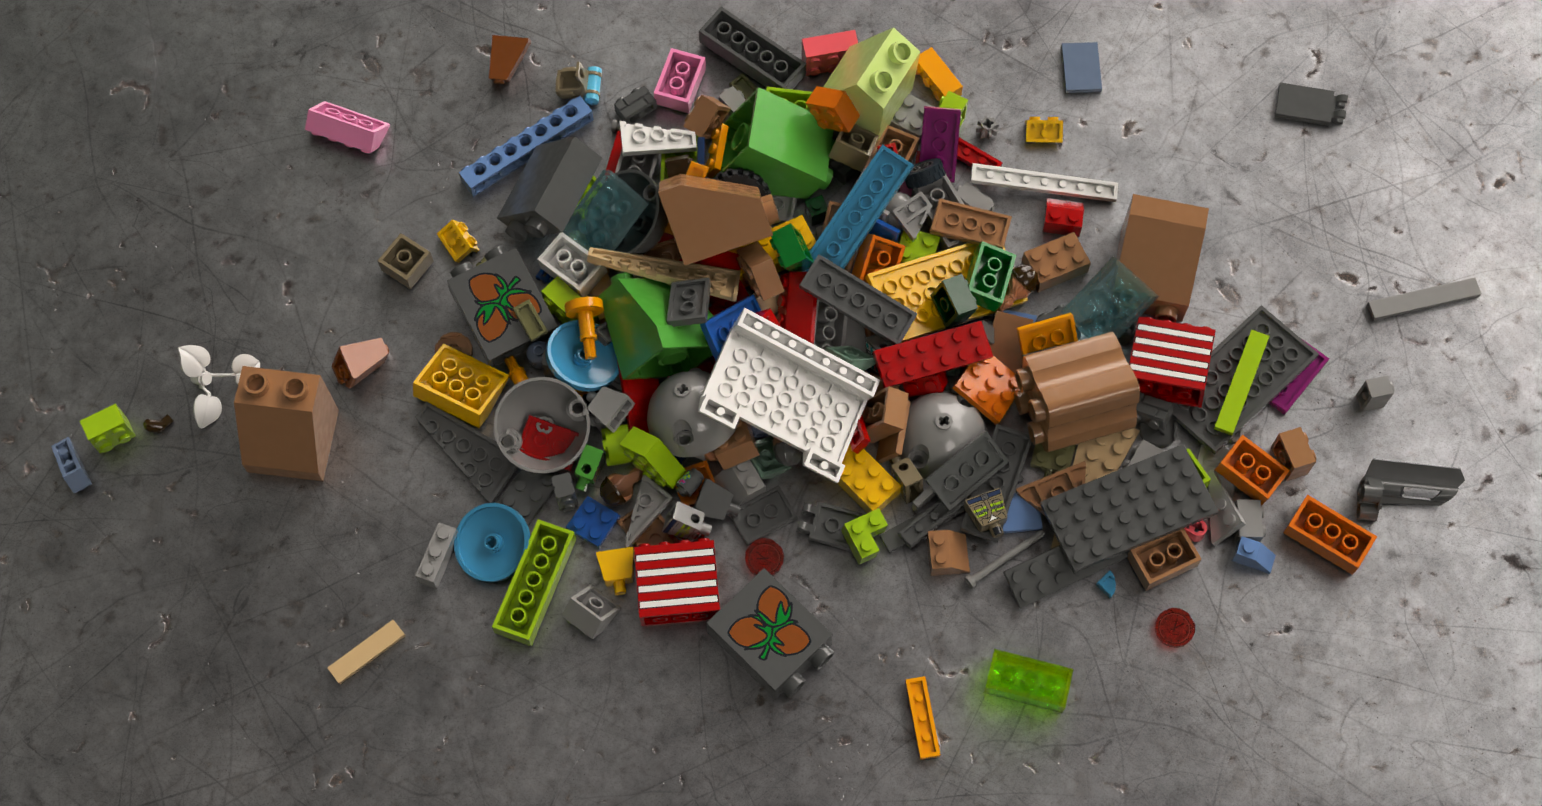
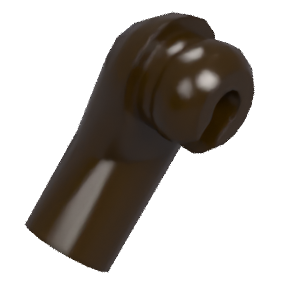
M167 414L160 421L146 419L143 426L149 432L160 433L174 420Z

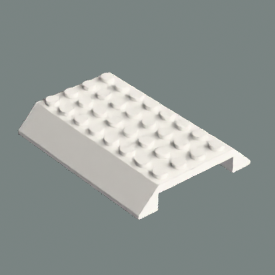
M744 308L730 329L699 400L698 412L733 430L739 419L802 451L804 467L838 483L845 468L842 461L854 435L858 419L860 420L867 401L874 397L880 380Z

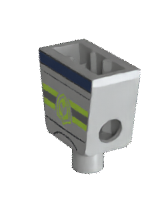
M677 501L666 514L662 532L693 540L698 533L709 536L712 525L703 522L704 512Z

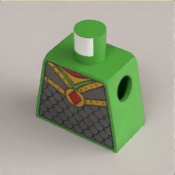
M586 444L575 470V476L578 478L575 489L586 492L589 483L595 485L606 460V454L603 450ZM587 469H591L590 473L585 474Z

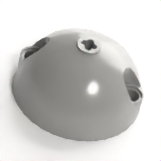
M693 368L688 372H678L668 377L654 391L649 401L647 410L649 434L659 438L674 456L695 457L717 449L733 435L740 421L739 419L733 430L698 412L700 397L711 374L710 372L702 371L700 368Z
M550 377L530 378L513 386L500 400L494 416V434L501 452L517 467L533 473H551L570 465L584 450L590 433L587 403L571 386ZM576 403L583 405V411L580 414H576L573 410V406ZM529 415L542 420L545 419L550 421V423L579 433V437L575 436L574 441L564 453L545 457L550 459L547 461L530 457L520 451V449L524 450L521 448L523 443L522 433ZM537 422L536 428L539 432H544L547 434L552 431V427L548 426L549 429L546 431L544 430V428L541 429L539 426L541 425V423ZM506 436L512 439L510 447H506L503 444V439Z
M941 392L919 396L910 402L903 451L900 457L901 459L909 458L912 463L915 460L921 461L922 465L914 466L922 478L925 479L984 430L987 431L985 421L981 413L961 395Z

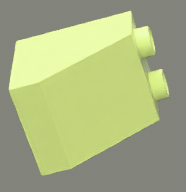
M893 27L850 46L823 87L846 91L860 115L855 124L879 135L878 141L886 127L891 124L895 113L903 104L904 99L913 89L920 51Z

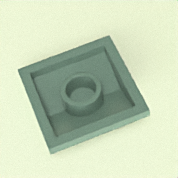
M852 345L831 346L824 349L862 371L876 364L872 355Z
M773 436L755 441L760 455L750 459L761 479H772L792 468V466H784L776 460L773 452Z

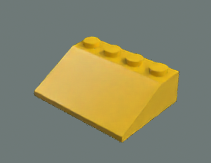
M443 343L414 380L413 396L480 428L490 415L509 379V375Z

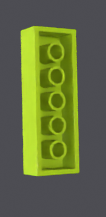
M539 519L537 520L529 539L528 548L524 550L492 625L495 634L532 647L577 540L575 532Z

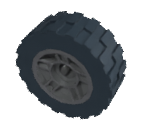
M933 158L914 164L913 169L905 179L907 188L924 187L945 176L946 172L941 159Z

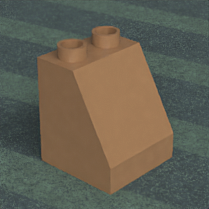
M679 174L662 180L659 184L658 193L684 266L773 236L771 224L780 222L772 194L762 197L759 187Z
M1133 194L1121 229L1109 296L1119 315L1136 317L1141 313L1154 316V319L1170 320L1175 323L1176 321H1183L1191 299L1209 208Z
M242 366L234 408L243 467L248 473L323 482L339 409L321 375Z

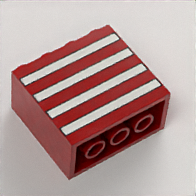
M1139 317L1129 365L1137 378L1140 392L1167 402L1202 408L1216 329H1211L1207 326H1192L1189 323H1175L1170 320H1157L1152 317Z
M701 538L697 542L680 540L674 544L660 542L658 545L652 546L648 543L639 544L638 547H634L641 626L708 621L720 610L714 540L709 538Z

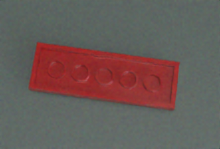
M982 321L872 352L884 388L993 358Z

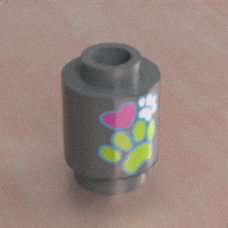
M695 468L688 470L676 483V491L683 497H690L703 483L704 476Z

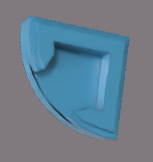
M1111 570L1096 583V586L1109 598L1113 596L1116 589L1115 576Z

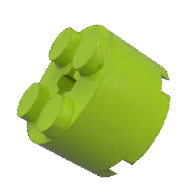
M628 424L620 425L614 433L607 427L601 429L607 466L634 462L624 455L623 452L625 450L619 445L629 432Z

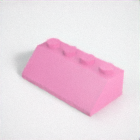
M324 101L308 109L305 130L310 131L315 136H324L330 141H338L344 143L347 147H355L360 149L361 152L371 153L380 147L390 124Z

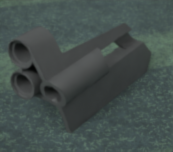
M1373 458L1358 486L1357 519L1377 521L1382 504L1441 506L1457 494L1459 486L1465 481L1461 468ZM1404 487L1440 492L1434 498L1407 496L1403 489Z

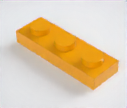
M723 123L717 129L715 128L711 134L712 144L709 147L708 153L710 155L706 162V166L709 167L706 176L711 179L721 171L729 127Z

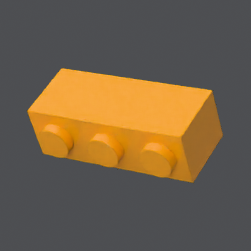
M931 47L920 53L916 74L920 75L925 86L933 91L936 100L940 101L941 97L946 96L948 91L961 96L962 84L935 50Z

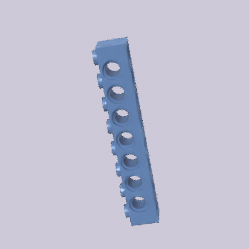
M581 96L571 99L563 107L555 109L549 116L543 117L533 126L525 128L516 137H511L506 143L495 147L486 156H481L475 163L465 166L459 172L462 183L473 197L526 164L536 146L565 139L593 121V111Z

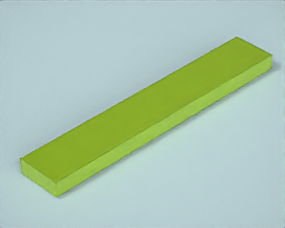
M1251 329L1215 424V430L1233 435L1270 337L1269 335Z

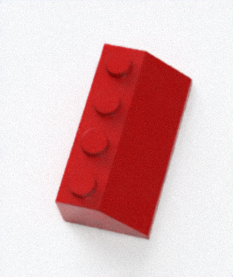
M807 272L785 273L780 276L785 292L780 293L778 296V314L776 318L782 328L814 344L817 298L799 288Z

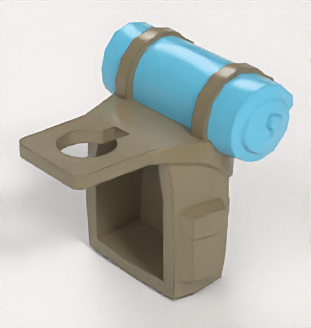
M577 62L576 67H566L558 70L556 94L562 99H573L581 96L584 97L586 104H599L602 69L596 66L585 69L581 62Z

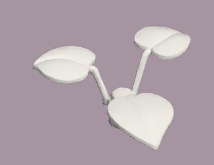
M196 345L178 347L183 373L190 377L192 383L199 385V389L206 393V395H198L193 404L194 418L198 427L205 428L219 418L222 411L220 400L215 396H211L210 392L205 388V386L211 383L212 377L235 376V383L238 385L242 366L260 368L259 360L248 354H240L234 358L231 365L234 373H210L204 368L210 363V354L205 348Z

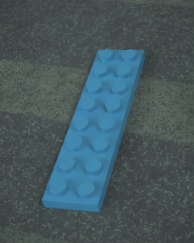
M882 144L811 248L810 254L815 261L818 254L844 269L914 165Z

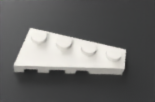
M620 121L623 156L697 151L696 136L693 131L673 128L666 130L659 126L652 128L639 123L632 125L626 124L625 121Z

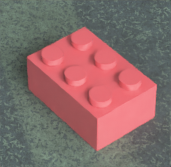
M850 30L803 38L802 61L806 63V76H816L826 72L833 73L848 48L858 43L856 31Z

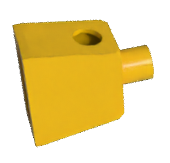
M626 547L596 552L606 587L614 586L615 595L626 594L625 584L634 582V548Z

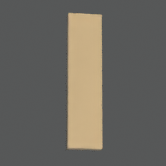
M391 620L327 668L337 682L342 684L403 639L405 634L396 622Z

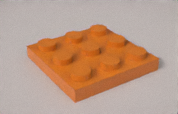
M995 356L991 359L967 365L952 387L953 390L995 425L1001 421L1013 403L1014 393L1020 391L1016 383L1015 373Z

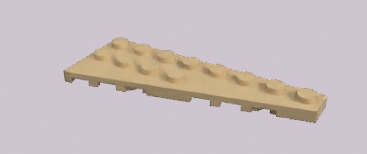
M593 247L589 249L587 262L594 265H601L660 281L671 285V282L710 278L711 296L734 302L737 300L741 272L739 270L695 263L684 266L682 261Z
M1132 428L1079 443L1073 465L1083 461L1086 462L1085 483L1119 470L1140 430ZM1055 534L1051 549L1060 545Z

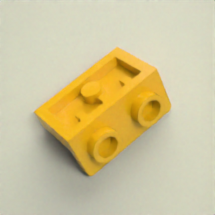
M1029 117V120H1025V142L1063 143V120H1058L1059 117H1048L1047 120H1040V117Z
M451 220L437 235L454 261L459 263L472 251L477 253L480 249L477 246L476 239L468 233V227L463 222Z

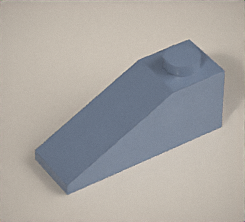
M69 437L51 446L62 477L73 493L84 490L92 484Z

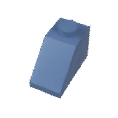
M1241 536L1236 545L1232 561L1270 574L1276 555L1261 542Z

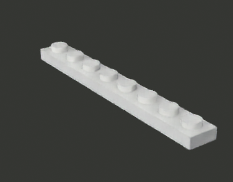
M973 163L971 167L970 183L1109 202L1117 201V182Z

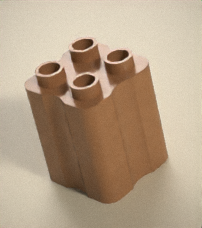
M1108 332L1022 357V368L1015 370V379L1020 391L1014 393V400L1019 414L1028 413L1032 419L1031 422L1027 423V429L1033 445L1042 443L1044 450L1051 452L1136 427L1137 403H1139L1140 388L1114 332Z

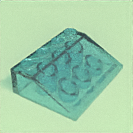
M604 169L574 210L563 233L587 251H589L590 247L615 251L646 209L648 203L616 174Z
M1113 256L1069 302L1061 313L1067 314L1071 312L1074 316L1075 326L1087 338L1114 332L1117 339H1119L1159 296Z

